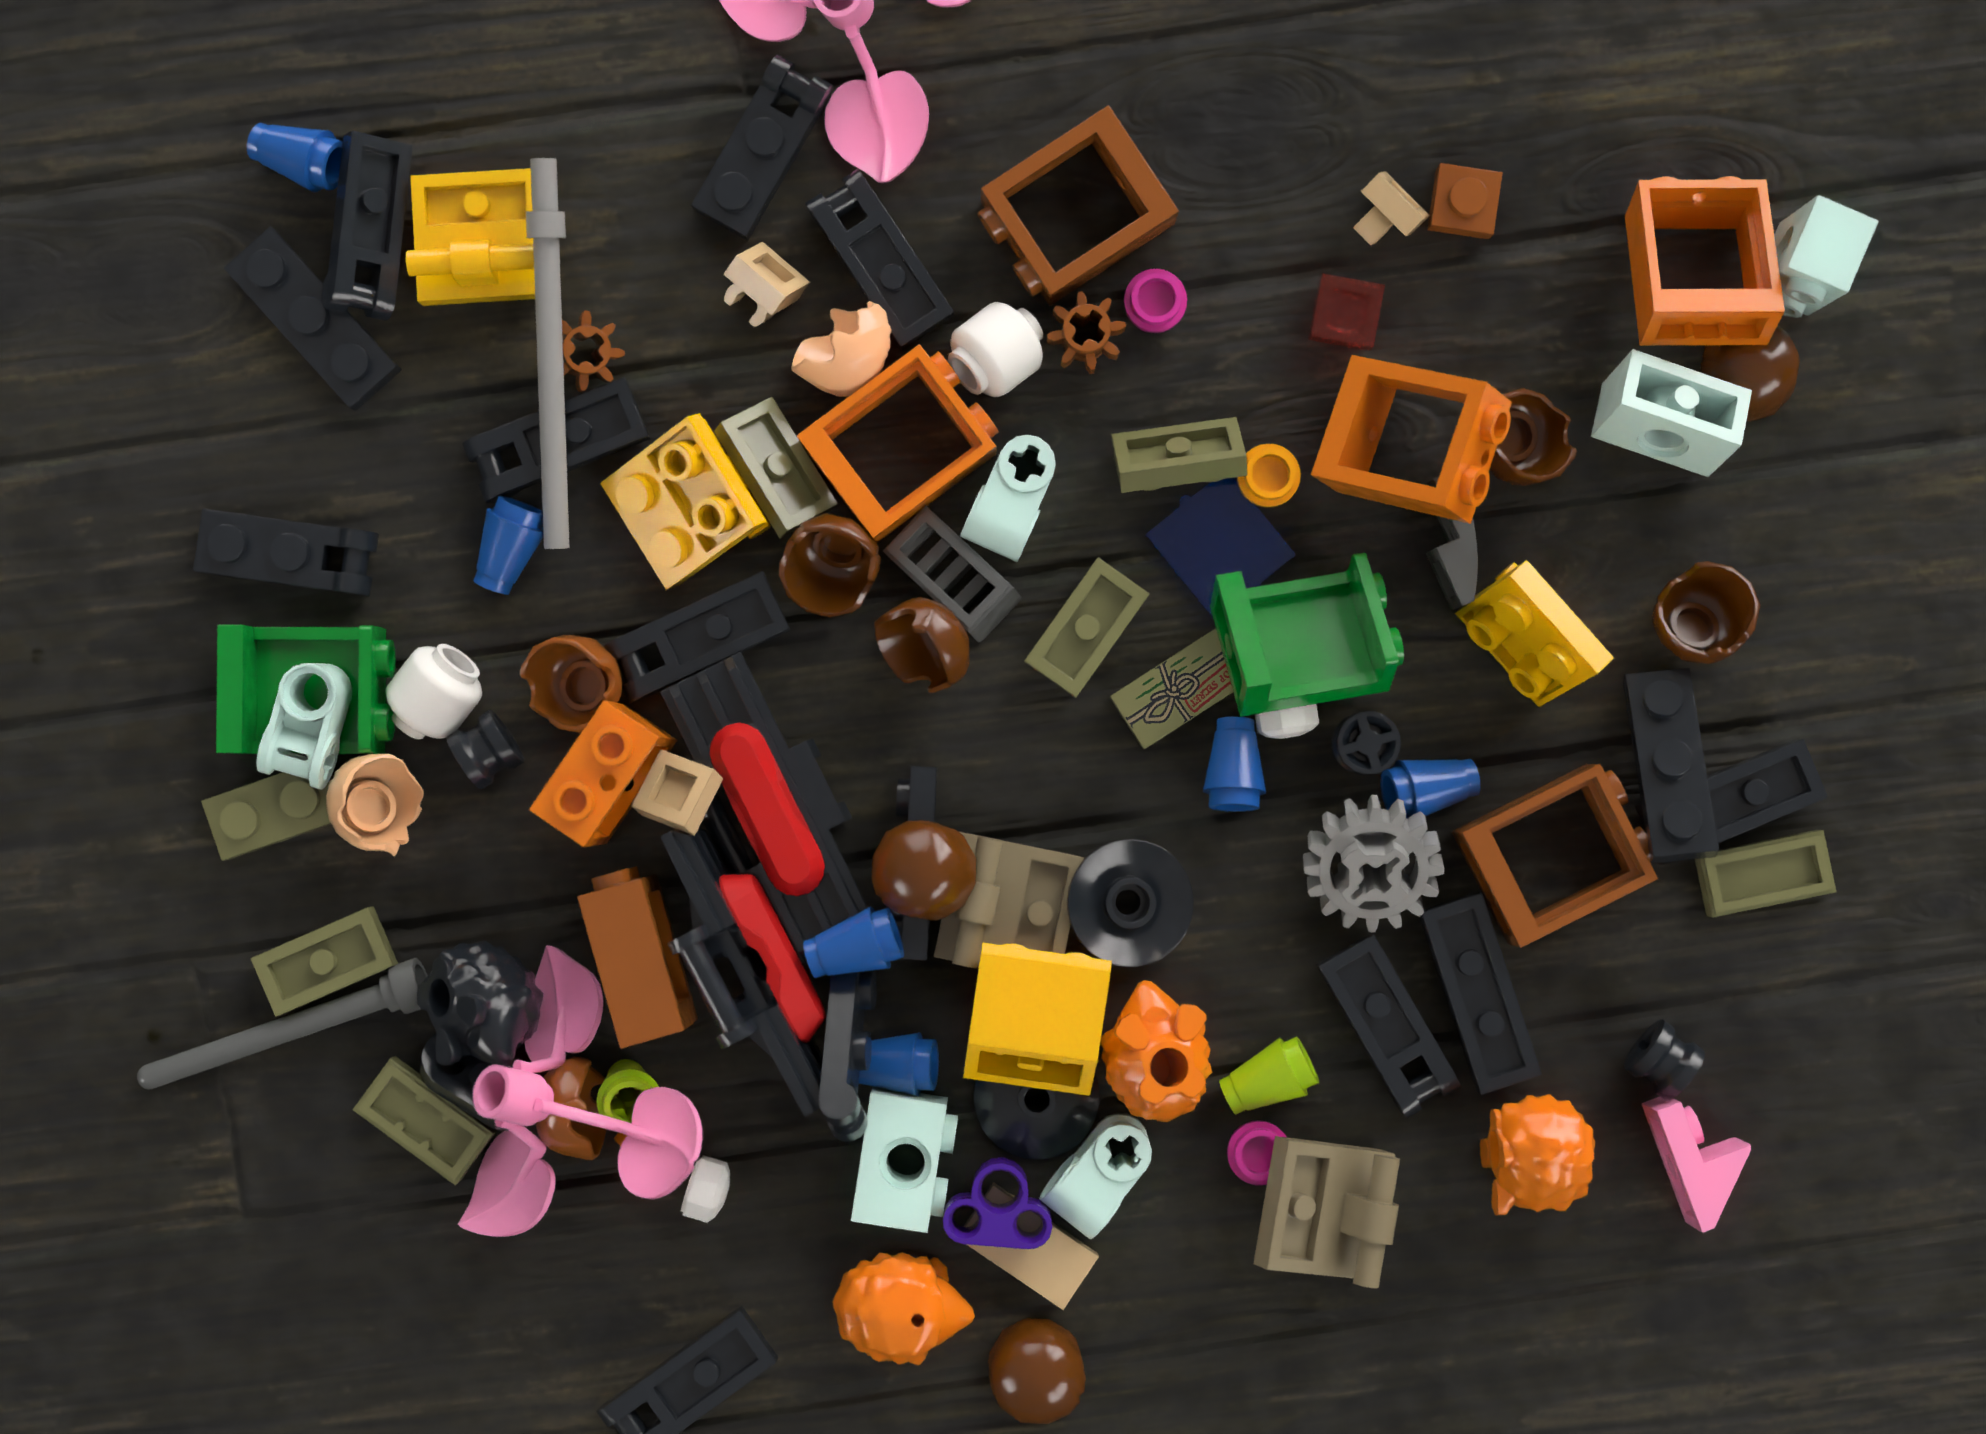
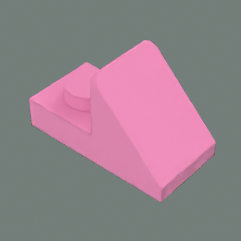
M1661 1097L1641 1103L1685 1222L1702 1233L1714 1229L1749 1156L1751 1145L1733 1137L1698 1149L1697 1144L1704 1142V1134L1700 1122L1690 1106L1683 1108L1680 1101L1675 1099L1665 1101Z

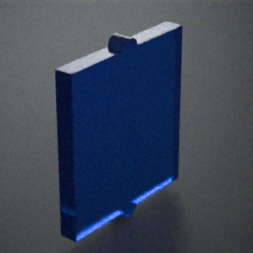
M1234 478L1210 482L1193 497L1183 496L1179 501L1180 507L1145 535L1212 618L1210 604L1216 575L1241 571L1246 588L1262 586L1261 582L1296 555L1259 508L1243 496Z

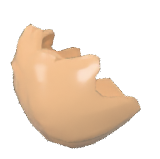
M871 301L867 302V308H861L857 311L831 309L830 317L834 321V331L828 336L811 337L802 341L794 355L791 366L792 371L824 392L839 397H849L876 377L884 367L885 359L890 350V334L892 331L888 323L886 311L879 304Z
M385 753L361 755L351 758L347 763H344L334 772L333 779L329 781L326 794L328 818L336 833L351 845L365 851H385L395 857L399 846L409 841L407 826L415 822L422 810L420 804L424 791L402 759Z

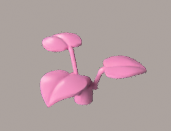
M719 0L723 8L740 28L749 35L767 42H781L793 39L804 27L806 7L818 8L834 27L845 31L866 76V81L851 80L842 84L833 93L826 106L825 130L833 148L844 160L872 177L878 183L892 181L914 161L921 149L928 129V102L922 87L911 74L905 71L889 72L878 78L876 68L859 30L870 19L874 9V0ZM972 0L926 1L937 7L948 8L962 6Z
M548 945L543 953L535 978V985L543 992L537 1031L534 1032L530 1039L524 1042L526 1052L532 1062L516 1060L513 1063V1068L491 1065L481 1072L473 1090V1103L477 1113L482 1117L494 1119L497 1127L509 1130L499 1134L486 1151L477 1174L471 1201L458 1223L461 1228L481 1235L509 1237L521 1234L534 1227L547 1212L555 1190V1173L550 1164L542 1159L547 1149L546 1145L525 1126H531L536 1122L542 1121L549 1114L627 1135L619 1151L618 1171L624 1187L638 1197L657 1199L670 1194L693 1171L694 1162L698 1159L701 1150L702 1125L698 1112L693 1103L684 1094L674 1089L654 1087L643 1091L635 1102L631 1123L554 1102L552 1088L542 1076L535 1073L560 1067L566 1060V1052L580 1053L590 1045L601 1022L603 992L600 983L591 971L559 948Z

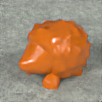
M1146 980L1137 984L1114 1027L1102 1035L1100 1041L1104 1049L1102 1060L1106 1065L1107 1083L1112 1086V1091L1116 1093L1118 1100L1125 1104L1132 1116L1143 1117L1145 1120L1169 1122L1183 1114L1194 1111L1197 1103L1200 1102V1097L1206 1093L1205 1080L1212 1073L1208 1060L1211 1049L1204 1037L1206 1030L1204 1023L1207 1018L1206 1014L1196 1005L1181 1004L1179 1006L1156 984Z
M1550 1094L1540 1097L1527 1095L1518 1103L1503 1104L1501 1110L1491 1109L1488 1138L1480 1139V1157L1482 1167L1492 1168L1496 1177L1493 1180L1491 1201L1495 1215H1507L1513 1205L1519 1208L1532 1209L1536 1212L1550 1208L1557 1211H1566L1574 1200L1588 1195V1184L1593 1178L1592 1161L1594 1160L1595 1147L1593 1129L1585 1122L1582 1114L1575 1110L1569 1100L1558 1101Z
M879 1252L872 1261L860 1260L855 1268L843 1274L840 1287L832 1301L842 1339L850 1341L857 1351L866 1353L867 1356H871L875 1361H893L899 1365L910 1362L919 1366L925 1360L930 1349L942 1344L972 1323L975 1315L973 1307L948 1282L947 1267L938 1258L933 1257L930 1260L927 1256L915 1258L906 1253H898L892 1256Z

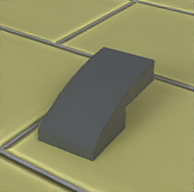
M1439 477L1432 479L1425 485L1436 487ZM1437 516L1448 543L1427 552L1426 555L1450 609L1454 610L1473 602L1475 599L1478 572L1476 532L1473 518L1471 524Z

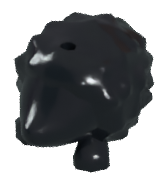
M484 940L472 944L459 943L453 949L443 950L439 957L434 959L430 974L418 985L417 1004L421 1010L428 1012L430 1021L436 1030V1060L442 1065H453L460 1061L462 1055H472L489 1064L509 1066L515 1059L516 1049L522 1046L537 1031L543 992L535 985L534 973L522 965L520 958L509 955L502 946L494 947Z

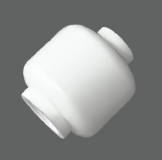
M993 302L954 330L950 344L952 352L948 354V361L958 375L960 383L968 391L976 395L983 392L992 397H1000L1011 391L1040 368L1043 357L1040 340L1043 339V331L1036 318L1026 309L1020 308L1015 310L1008 304Z
M439 644L437 648L432 646L418 647L386 687L387 702L394 712L392 721L402 732L415 739H423L425 735L436 739L446 738L457 731L482 697L481 684L477 679L480 675L478 667L467 655L453 646Z

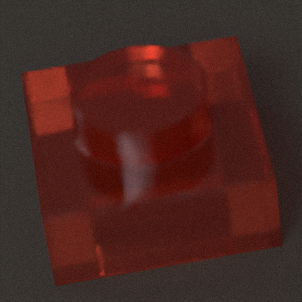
M1322 274L1319 279L1308 340L1371 351L1374 347L1385 285Z

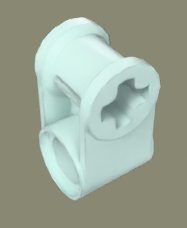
M1032 435L1017 436L1006 443L998 456L986 485H982L960 537L1018 562L1041 510L1038 508L1054 474L1055 457L1048 443ZM1027 449L1033 450L1038 454L1036 464L1044 469L1041 477L1031 474L1026 482L1018 481L1014 478L1016 467L1009 463L1008 460L1011 455L1022 457Z
M303 663L293 666L284 674L279 683V690L270 722L259 745L256 763L257 771L270 775L274 770L308 779L310 786L320 790L325 788L337 762L340 736L349 704L352 700L350 679L341 668L333 664ZM315 674L326 682L328 688V698L319 709L311 707L304 696V686L307 680ZM291 751H295V752H298V753L305 754V755H307L308 757L303 756V755H299V754H296V753H292Z
M1115 1113L1106 1116L1097 1124L1078 1150L1054 1173L1043 1189L1039 1200L1087 1238H1094L1110 1221L1126 1194L1147 1170L1151 1162L1152 1149L1143 1124L1129 1114ZM1129 1135L1132 1136L1131 1141L1135 1153L1128 1156L1126 1153L1120 1152L1115 1158H1112L1109 1140L1113 1137L1122 1142Z

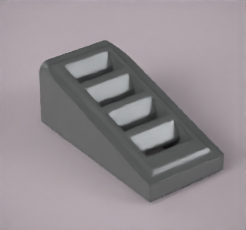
M927 506L883 550L934 601L949 608L964 626L965 630L977 642L983 641L1022 598L1006 579ZM934 532L938 534L941 539L915 565L909 558ZM954 550L959 556L933 582L928 576ZM973 568L978 574L952 600L947 593ZM990 586H992L994 589L990 592V594L970 613V615H968L966 611L979 599V597Z

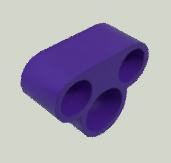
M1004 1157L991 1158L982 1163L975 1172L972 1192L958 1193L951 1197L945 1206L943 1214V1227L948 1237L955 1242L967 1245L1035 1249L1044 1245L1052 1232L1051 1212L1047 1205L1039 1199L1028 1197L1027 1176L1022 1167L1015 1161ZM994 1171H1006L1016 1178L1019 1189L1013 1200L1004 1204H996L989 1201L983 1194L982 1182L988 1174ZM961 1206L972 1207L978 1214L977 1221L970 1227L960 1226L954 1220L953 1213ZM1032 1211L1040 1215L1042 1218L1040 1227L1033 1232L1023 1231L1017 1224V1219L1022 1213Z

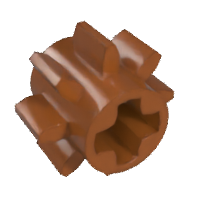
M1081 291L1077 295L1076 307L1069 312L1063 307H1054L1053 316L1059 323L1063 324V330H1055L1047 334V344L1063 345L1065 350L1061 361L1063 368L1069 366L1075 359L1085 362L1088 373L1094 374L1096 359L1102 354L1109 359L1116 360L1120 351L1113 343L1109 342V337L1125 332L1126 324L1122 321L1110 322L1107 315L1112 301L1110 298L1103 300L1099 306L1087 304L1086 296ZM1090 321L1098 325L1096 338L1100 341L1099 343L1091 339L1086 340L1082 346L1075 343L1076 329L1073 326L1074 323L1080 327H1085Z
M586 310L581 313L578 327L573 330L567 322L562 320L564 375L568 373L576 376L578 392L586 390L589 384V375L593 373L605 383L611 382L613 380L612 373L605 365L609 359L625 356L624 350L611 348L608 339L616 325L611 323L601 329L591 326L592 317L590 311ZM572 337L579 342L585 341L588 338L595 342L597 347L591 354L596 361L594 366L588 361L578 365L573 363L570 355L576 348L570 340Z

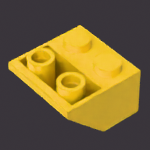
M982 942L963 1078L1090 1096L1099 1055L1112 961L1091 958L1082 953L1060 954L1027 949L1018 944L997 945Z

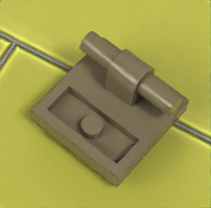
M960 832L965 837L976 857V884L965 905L946 918L941 919L934 957L951 960L956 965L978 968L982 942L997 945L1018 944L1027 949L1065 954L1071 925L1067 910L1068 890L1072 877L1084 860V857Z
M1275 1136L1254 1264L1266 1270L1354 1278L1353 1283L1356 1285L1379 1288L1386 1245L1393 1244L1399 1205L1393 1203L1400 1159L1396 1158L1394 1153L1381 1149Z

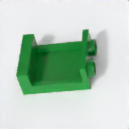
M1366 553L1353 554L1349 568L1345 572L1246 588L1241 571L1216 575L1210 608L1240 717L1382 693L1390 690L1397 666L1402 665L1404 662L1403 643L1396 627L1389 628L1384 613L1387 606L1384 580L1379 572L1372 573Z
M218 625L216 753L258 754L262 736L270 722L279 690V683L288 670L293 666L303 663L333 664L341 668L350 679L352 700L349 704L341 732L338 754L385 753V741H392L395 732V724L392 721L394 712L390 705L386 703V678L393 677L396 665L393 640H386V629L374 625H360L359 627H252L247 625ZM316 674L311 676L304 686V696L311 707L319 709L328 698L326 682Z

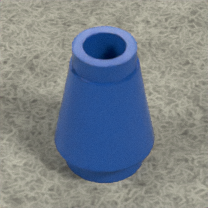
M258 123L249 134L247 154L250 159L260 162L262 165L311 192H318L322 189L331 191L338 186L343 141L337 140L333 132L329 130Z
M498 496L495 507L487 508L476 567L477 572L473 580L476 584L500 594H510L513 584L516 583L543 539L542 510L506 496Z
M1222 717L1217 719V729L1214 734L1203 787V793L1209 794L1210 809L1232 812L1260 809V795L1266 794L1254 719L1246 717Z
M1472 759L1397 760L1393 768H1388L1381 773V794L1386 810H1389L1391 805L1397 799L1404 801L1407 819L1420 811L1427 816L1464 801L1469 797L1478 796L1480 793V777Z
M870 906L817 934L814 938L803 941L805 957L814 978L824 975L830 976L891 968V961L904 957L901 936L895 918L889 908L875 911Z
M918 1032L871 1040L870 1068L868 1071L860 1070L859 1084L917 1097L920 1095L921 1090H935L939 1071V1051L936 1039H923L921 1033Z

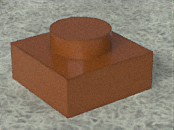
M1440 163L1435 173L1427 230L1490 239L1495 229L1503 172Z

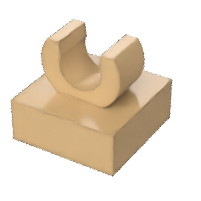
M1384 171L1378 173L1361 191L1375 206L1353 228L1370 245H1373L1393 225L1405 236L1412 234L1430 215Z
M761 242L736 255L725 271L724 275L734 284L727 289L724 301L731 306L740 301L745 293L757 303V311L751 317L749 323L756 327L772 318L775 313L796 302L810 282L764 242Z
M660 749L632 807L644 817L695 836L723 778L713 768Z

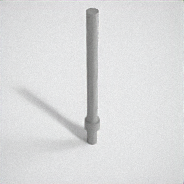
M532 158L530 159L532 211L525 213L526 238H533L543 537L545 549L570 548L559 247V238H566L565 212L558 211L557 159Z

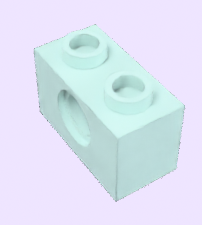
M1818 195L1781 221L1774 237L1785 309L1783 315L1796 318L1801 317L1802 314L1809 316L1847 294L1878 224V220Z
M1632 349L1602 383L1591 437L1709 477L1742 445L1752 390Z
M872 1088L867 1113L868 1124L864 1132L851 1221L928 1233L930 1215L943 1217L948 1179L936 1177L940 1152L953 1153L958 1115L946 1114L948 1097L920 1093L917 1097L882 1088ZM911 1144L922 1152L925 1164L917 1173L903 1175L891 1167L888 1159L889 1152L897 1145Z

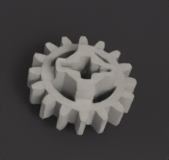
M1371 795L1367 809L1358 810L1356 804L1351 799L1345 800V816L1340 819L1326 811L1322 815L1323 829L1326 833L1310 831L1308 834V847L1311 852L1303 854L1304 873L1309 875L1307 877L1308 893L1310 897L1321 896V912L1327 916L1340 909L1342 924L1346 928H1350L1357 918L1366 919L1369 932H1376L1379 919L1388 918L1389 922L1396 929L1402 927L1401 912L1406 909L1420 917L1424 913L1421 895L1437 897L1439 889L1437 878L1434 876L1444 874L1442 854L1437 853L1441 850L1439 837L1436 831H1427L1425 815L1420 811L1407 819L1404 801L1397 799L1389 810L1381 809L1378 795ZM1337 851L1341 855L1342 862L1337 865L1338 873L1333 876L1330 866L1333 856ZM1414 852L1416 856L1415 865L1412 873L1408 876L1405 873L1404 867L1410 863L1409 854Z

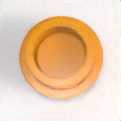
M1276 444L1258 445L1246 453L1247 476L1237 477L1238 487L1243 496L1251 503L1260 507H1276L1287 502L1297 491L1301 478L1300 467L1294 455L1286 448Z

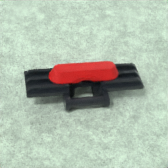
M739 652L660 693L694 761L713 768L723 778L720 786L723 785L731 806L761 861L760 864L753 866L716 792L702 821L728 873L752 874L758 879L801 963L804 964L807 960L803 941L814 938L817 934L868 908L829 830L852 819V816L844 801L837 804L816 759L822 755L814 739L804 741L789 749L742 653Z
M698 828L695 836L678 829L661 835L660 837L689 895L693 926L692 931L667 943L672 955L680 954L719 1029L720 1034L715 1038L720 1048H726L749 1036L773 1058L804 1116L815 1112L819 1108L823 1055L813 1035L826 1019V1012L760 882L752 874H729L710 836L704 829ZM728 956L745 989L734 1000L713 962L715 959Z

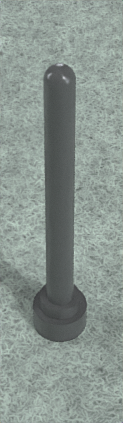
M417 958L398 963L389 968V974L380 977L379 984L146 1064L139 1069L137 1081L145 1089H154L388 1008L391 1012L401 1010L404 1014L421 1010L417 1004L418 985L428 975L424 966Z

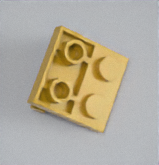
M531 168L410 176L414 250L406 252V267L410 277L416 276L417 301L422 306L535 299L533 238H526L525 213L532 211Z
M700 413L684 418L600 483L666 590L681 585L748 536L749 539L755 538L771 527L729 455L726 454L707 421L703 419Z
M1527 560L1520 565H1517L1515 562L1511 563L1495 578L1497 581L1476 594L1473 602L1462 606L1455 613L1466 625L1471 639L1478 646L1488 650L1509 673L1512 685L1521 694L1531 698L1538 707L1597 675L1614 658Z

